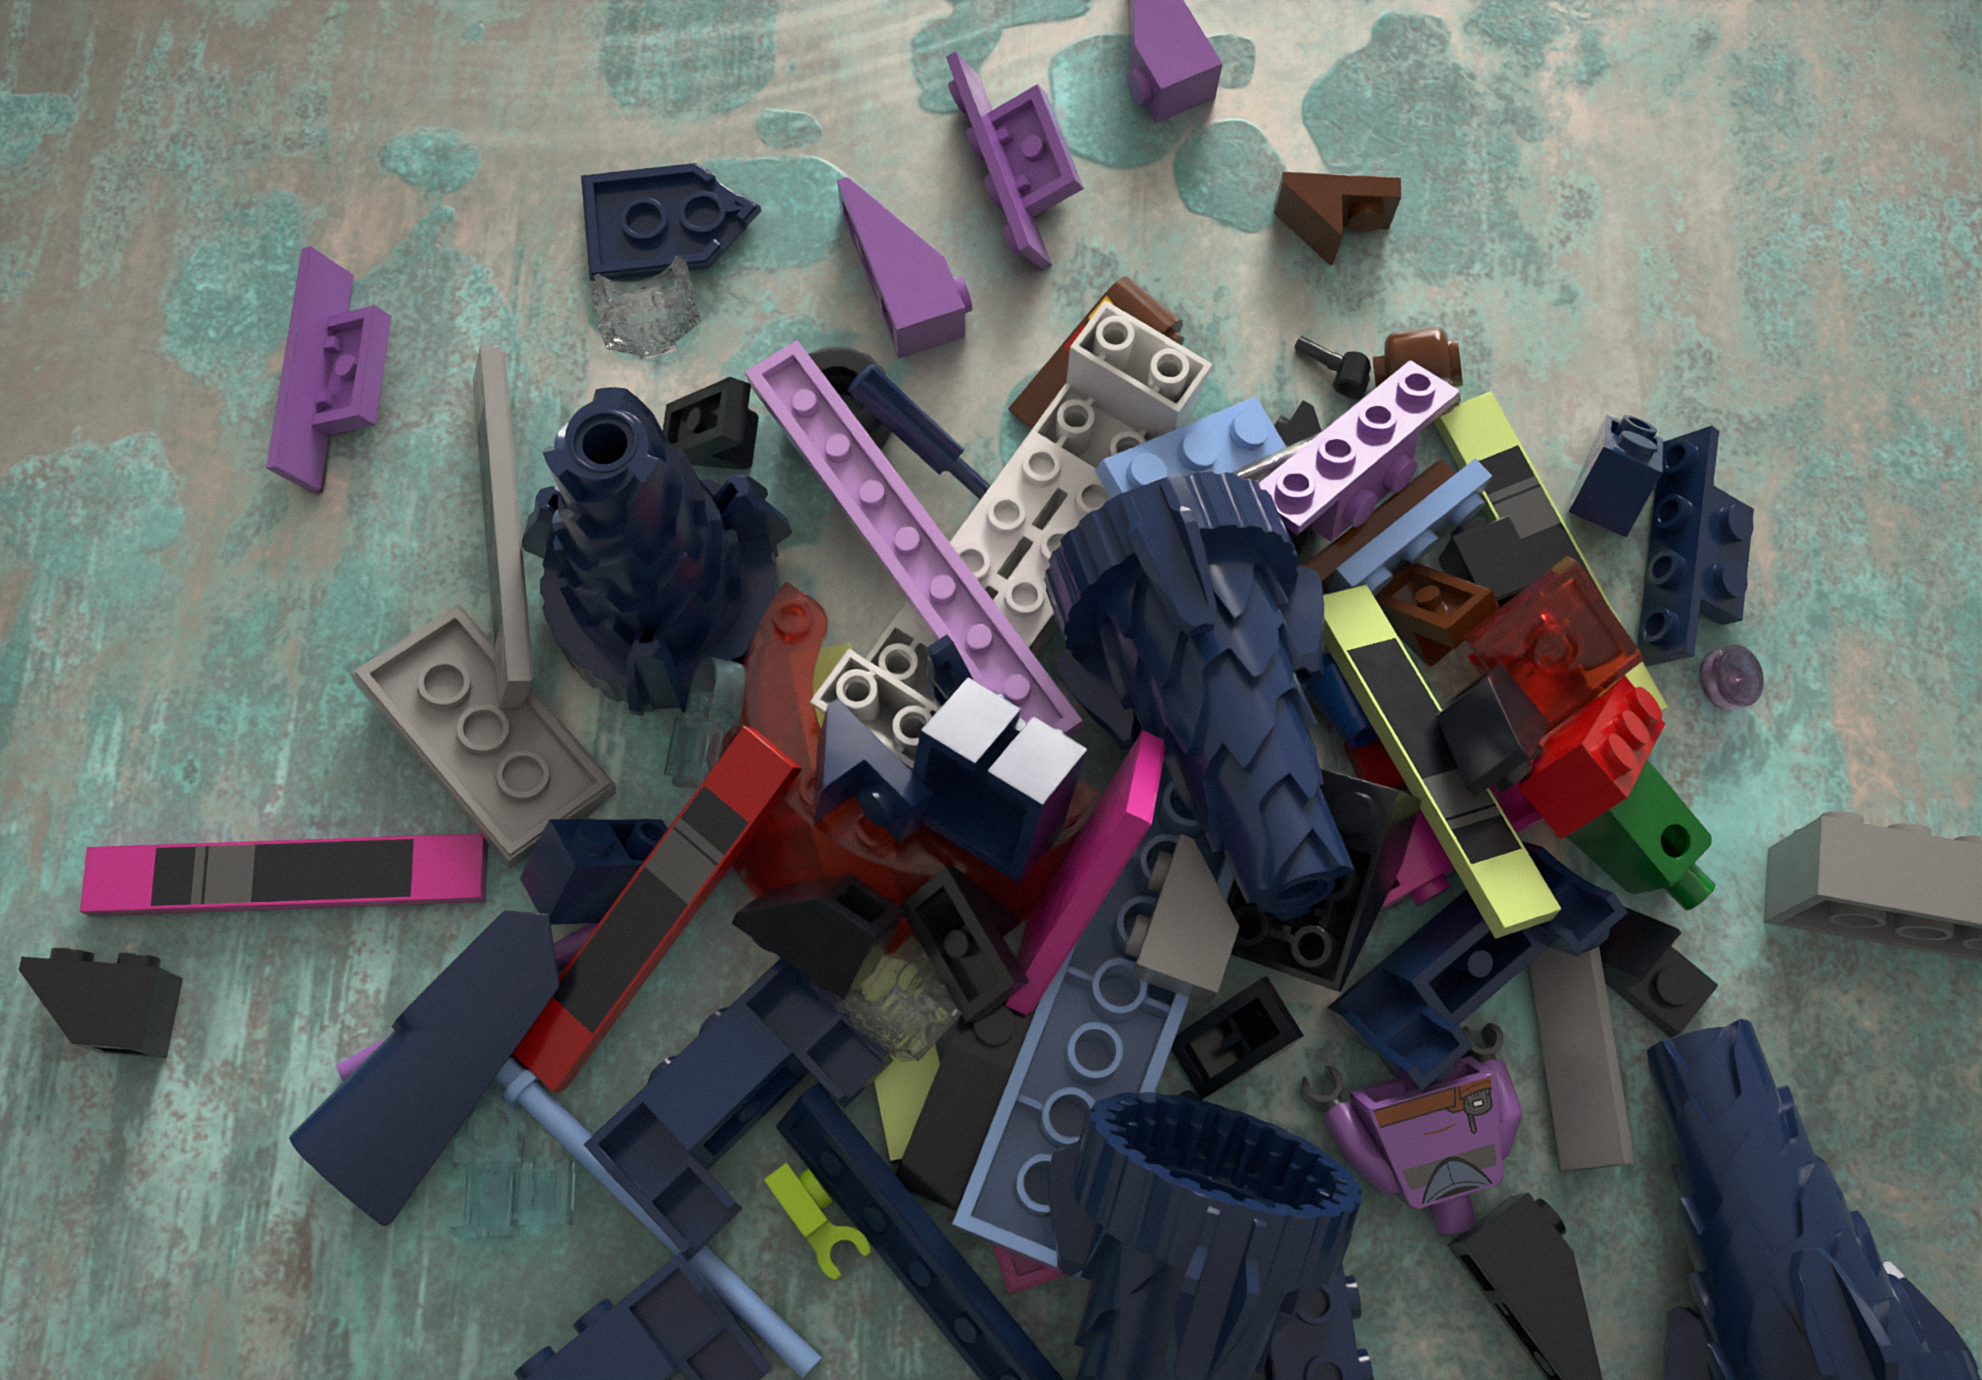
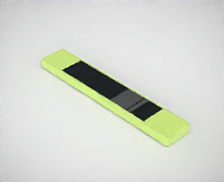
M1492 391L1449 407L1433 422L1459 470L1476 458L1492 475L1491 480L1481 495L1482 500L1485 502L1481 510L1488 523L1506 516L1510 517L1542 580L1529 598L1585 700L1624 674L1635 688L1642 687L1654 697L1661 712L1668 708L1667 704Z
M1367 584L1323 595L1324 643L1413 797L1421 800L1419 808L1495 939L1552 920L1561 910V907L1490 789L1487 788L1474 797L1466 787L1436 717L1441 707Z

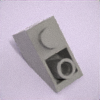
M1180 834L1172 854L1162 850L1158 853L1146 889L1159 894L1151 918L1141 914L1137 915L1125 953L1137 957L1131 977L1209 1005L1218 994L1239 925L1194 838Z

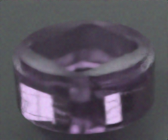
M1734 644L1712 650L1704 656L1700 664L1699 678L1702 690L1707 699L1717 708L1734 710L1750 706L1760 698L1764 685L1762 667L1756 656L1746 647Z

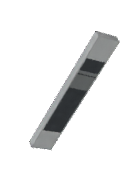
M480 346L473 376V390L499 708H522L523 704L527 701L533 684L534 673L505 352H502V347Z

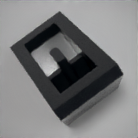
M1265 976L1177 1034L1171 1049L1203 1100L1287 1051L1304 1035L1268 976Z

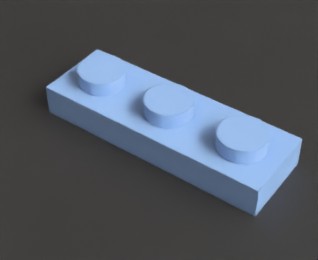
M1253 397L1107 457L1101 461L1095 472L1112 499L1119 494L1182 473L1192 475L1201 471H1213L1215 474L1228 472L1241 476L1278 460L1287 450V447L1258 399Z
M1476 458L1338 566L1327 592L1330 594L1367 584L1373 596L1377 595L1393 579L1394 576L1390 570L1405 558L1411 564H1415L1439 542L1440 539L1436 535L1451 522L1456 527H1459L1472 519L1483 508L1485 502L1482 500L1481 495L1491 480L1492 475Z

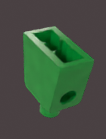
M1648 760L1643 766L1627 799L1566 836L1625 891L1631 894L1664 888L1685 911H1688L1701 904L1715 889L1716 884L1695 864L1712 844L1710 833Z

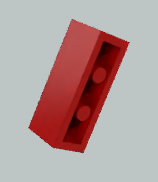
M1623 674L1561 717L1543 745L1544 750L1532 762L1533 769L1517 785L1518 789L1560 839H1563L1627 799L1665 726L1658 703L1644 688H1635Z

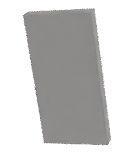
M459 604L351 672L354 684L510 869L533 853L549 819H581L616 793V784L532 687L527 701L523 704L522 708H499L494 644Z

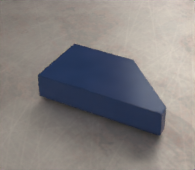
M948 634L927 647L928 691L940 707L943 706L967 677L974 680Z

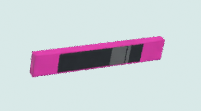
M480 833L87 847L80 912L88 916L486 902L488 842Z

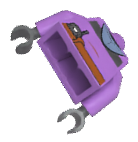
M1487 1023L1482 1029V1037L1486 1044V1049L1480 1048L1473 1043L1470 1030L1465 1025L1462 1030L1473 1044V1047L1458 1059L1457 1067L1450 1076L1437 1084L1428 1085L1423 1091L1396 1077L1351 1090L1349 1095L1352 1103H1344L1341 1099L1343 1078L1337 1068L1326 1065L1324 1069L1326 1077L1334 1087V1091L1329 1095L1322 1096L1314 1093L1307 1078L1304 1076L1302 1080L1301 1094L1303 1100L1309 1107L1326 1112L1323 1116V1122L1346 1162L1378 1192L1395 1194L1410 1209L1430 1206L1435 1230L1440 1234L1462 1233L1475 1226L1476 1220L1469 1194L1498 1186L1504 1177L1503 1160L1510 1154L1522 1117V1108L1506 1063L1502 1060H1497L1495 1056L1503 1044V1033L1493 1023Z

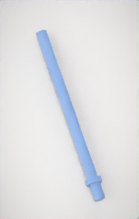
M510 1056L495 1078L505 1089L503 1098L512 1107L520 1104L675 1256L681 1252L652 1218L583 1145L593 1135L540 1085L541 1080L529 1069L525 1070ZM707 1245L690 1259L719 1299L798 1376L804 1379L822 1357Z

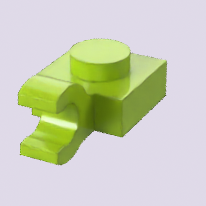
M786 1162L764 1179L800 1232L813 1247L821 1270L829 1278L837 1281L843 1276L832 1260L833 1249L838 1243L843 1241L854 1243L864 1258L872 1253L869 1241L859 1230L849 1226H835L831 1223L823 1209L833 1201L809 1168L798 1176Z

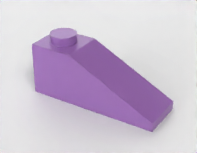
M1129 0V72L1127 73V83L1135 102L1138 105L1144 104L1154 122L1157 123L1215 99L1222 62L1185 1Z
M846 177L837 180L842 218L898 359L964 338L965 313L972 311V302L964 279L962 277L953 279L943 255L852 179Z

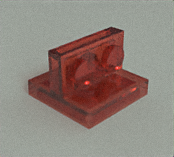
M1568 556L1463 636L1473 651L1467 658L1480 676L1500 662L1551 723L1544 736L1645 660L1581 565Z

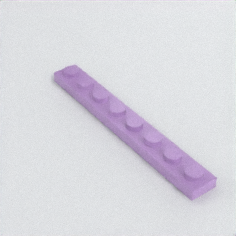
M794 341L745 371L748 383L751 384L753 391L934 639L937 641L948 634L974 681L990 691L1001 693L1007 697L1015 706L1021 709L1020 719L1028 723L1034 716L1049 726L1063 730L1071 738L1083 731L1082 718L799 341Z

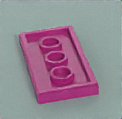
M1144 730L1141 731L1027 918L1017 961L1028 978L1029 983L1007 999L1005 1006L1026 1016L1029 1012H1033L1152 825L1166 748L1163 739Z

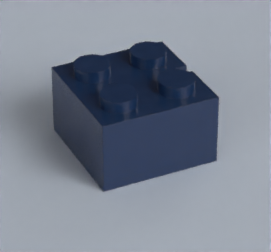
M967 677L920 731L912 773L933 792L922 823L1020 884L1063 829L1087 748L1072 740L1063 730L1049 726L1034 716L1028 723L1019 718L1021 709L1015 706L1007 697L1001 693L990 691Z

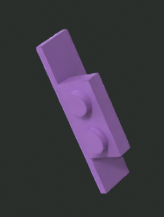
M955 51L946 56L954 80L948 83V87L955 103L964 114H968L972 127L966 130L968 141L981 161L985 160L990 175L984 177L987 191L996 206L1004 209L1008 223L1002 226L1003 234L1009 247L1018 258L1025 255L1043 271L1052 266L1034 216L1084 189L1046 92L1038 84L993 110L980 76Z
M311 246L301 250L266 469L310 492L321 491L329 435L376 425L392 316L375 305L348 311L354 275Z
M1410 360L1262 480L1259 485L1261 489H1266L1272 496L1286 528L1298 535L1312 523V530L1332 542L1351 525L1354 527L1362 525L1371 515L1376 504L1389 492L1398 493L1405 488L1417 468V462L1413 458L1419 432L1454 404L1459 398L1460 391Z

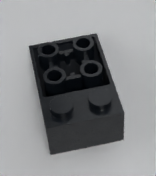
M1320 768L1324 781L1320 788L1355 871L1334 879L1336 883L1334 890L1325 899L1311 906V912L1285 921L1280 920L1273 913L1261 911L1256 903L1247 904L1234 878L1227 904L1239 925L1231 955L1341 992L1403 864L1421 800L1393 788Z

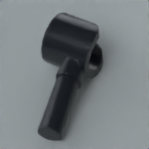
M1303 336L1298 338L1294 347L1296 350L1324 364L1328 369L1337 372L1333 387L1339 394L1352 399H1361L1365 395L1370 381L1369 373L1371 370L1370 360L1365 354L1352 351L1342 356Z

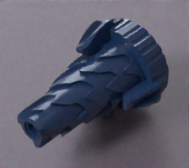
M607 387L596 389L593 401L580 408L570 421L560 429L555 438L554 447L548 446L543 450L544 458L557 485L542 488L536 495L534 511L528 516L523 534L522 548L526 552L543 558L542 566L545 570L544 575L540 579V594L545 602L542 607L544 616L561 651L571 667L578 671L580 677L592 688L601 689L606 697L616 702H628L629 711L633 715L643 716L645 712H654L655 709L680 708L683 714L694 710V706L708 702L710 697L715 695L722 696L733 689L738 680L747 678L757 667L758 659L766 655L772 644L771 636L778 629L781 617L779 604L782 602V587L775 559L779 556L776 545L792 534L788 518L769 502L765 501L768 491L753 477L731 475L722 486L709 479L700 480L687 455L680 447L674 450L666 439L654 414L637 396L626 388Z
M1201 471L1192 475L1182 473L1168 476L1119 494L1106 501L1098 510L1088 513L1079 521V524L1074 529L1069 530L1060 540V546L1052 552L1048 560L1050 566L1045 571V590L1066 645L1056 665L1058 676L1078 703L1098 725L1111 734L1121 749L1130 750L1142 730L1164 740V746H1166L1164 758L1182 802L1196 821L1203 827L1212 853L1219 851L1225 853L1233 876L1247 904L1256 903L1261 911L1273 913L1282 921L1311 912V906L1325 899L1334 890L1336 885L1334 879L1355 871L1320 788L1324 781L1316 756L1317 750L1308 729L1318 724L1301 684L1310 685L1320 680L1324 675L1322 661L1325 640L1324 598L1317 571L1299 564L1297 552L1272 496L1266 489H1261L1259 483L1250 478L1242 479L1239 477V474L1228 472L1215 474L1213 471Z
M1738 1019L1726 1027H1713L1693 1031L1671 1040H1661L1647 1050L1650 1074L1680 1163L1671 1167L1681 1194L1677 1203L1680 1227L1695 1272L1689 1274L1688 1281L1697 1310L1695 1312L1689 1307L1684 1308L1680 1306L1666 1312L1668 1330L1664 1348V1380H1981L1973 1354L1954 1326L1891 1261H1882L1866 1221L1858 1210L1850 1212L1843 1192L1837 1184L1827 1162L1814 1153L1789 1086L1776 1087L1752 1023L1745 1019Z
M1153 1092L1118 1093L1097 1101L1091 1109L1087 1110L1079 1141L1056 1150L1052 1155L1048 1177V1200L1052 1233L1057 1251V1267L1062 1274L1073 1276L1082 1271L1080 1277L1092 1280L1073 1343L1075 1346L1084 1348L1075 1380H1250L1254 1371L1262 1374L1275 1330L1280 1331L1322 1284H1329L1335 1280L1336 1274H1339L1362 1201V1190L1359 1183L1353 1180V1175L1347 1168L1311 1142L1293 1135L1275 1124L1262 1121L1255 1116L1238 1110H1231L1207 1101L1193 1100L1189 1097L1163 1095Z

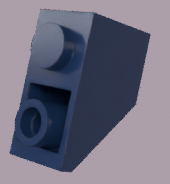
M1607 414L1571 493L1569 512L1627 538L1663 473V438L1656 436L1657 429L1648 422L1631 415H1623L1622 419L1619 420Z
M549 819L520 880L538 913L550 914L551 925L599 923L668 828L662 819Z

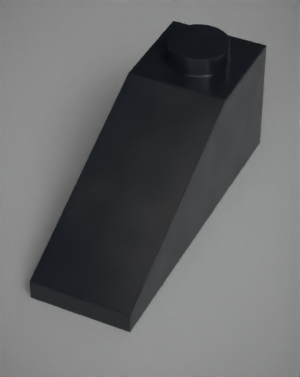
M1005 1001L982 1020L967 1023L961 1013L959 1014L895 1174L910 1193L953 1211L956 1210L1037 1007L1026 1016L1005 1006Z
M1529 1192L1511 1196L1477 1221L1473 1228L1463 1232L1447 1244L1546 1380H1603L1574 1252L1562 1237L1566 1233L1563 1221L1546 1201L1541 1198L1534 1200Z

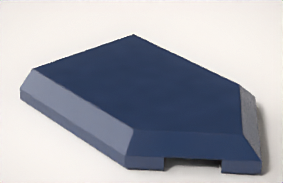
M698 163L581 175L589 278L591 282L709 269L761 212V206L745 195H737L718 182L713 173Z

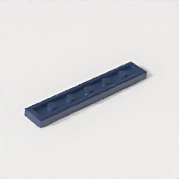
M818 1082L802 1093L776 1125L777 1130L854 1225L867 1238L871 1246L979 1379L1064 1380L822 1085Z

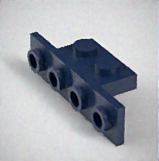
M1713 426L1663 442V473L1656 487L1637 652L1645 667L1694 657L1699 614L1720 625L1743 620L1745 592L1748 586L1747 572L1750 543L1754 529V509L1713 485L1720 431Z

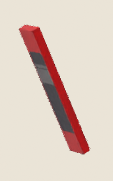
M743 726L560 975V988L513 1052V1055L553 1092L563 1091L568 1087L802 771L798 764L756 729Z

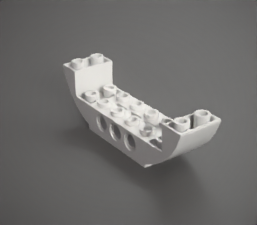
M1105 300L1070 346L1065 385L949 542L1036 658L1059 627L1045 590V571L1050 566L1048 560L1052 552L1060 546V540L1069 530L1074 529L1079 524V521L1088 513L1098 510L1106 501L1111 499L1095 472L1096 468L1107 457L1185 426L1213 365ZM907 601L865 658L851 649L847 650L813 696L810 704L826 713L827 705L838 698L908 768L913 770L920 731L941 707L928 691L927 647L935 643L936 640Z

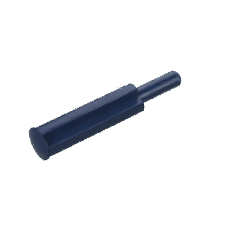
M873 363L857 374L847 391L937 474L940 475L944 471H949L981 500L991 485L960 457L964 452V448Z

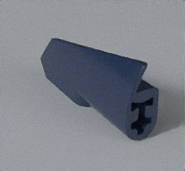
M504 910L402 1012L391 1026L394 1031L290 1135L291 1144L303 1159L340 1193L380 1225L388 1226L395 1220L560 988L550 914Z

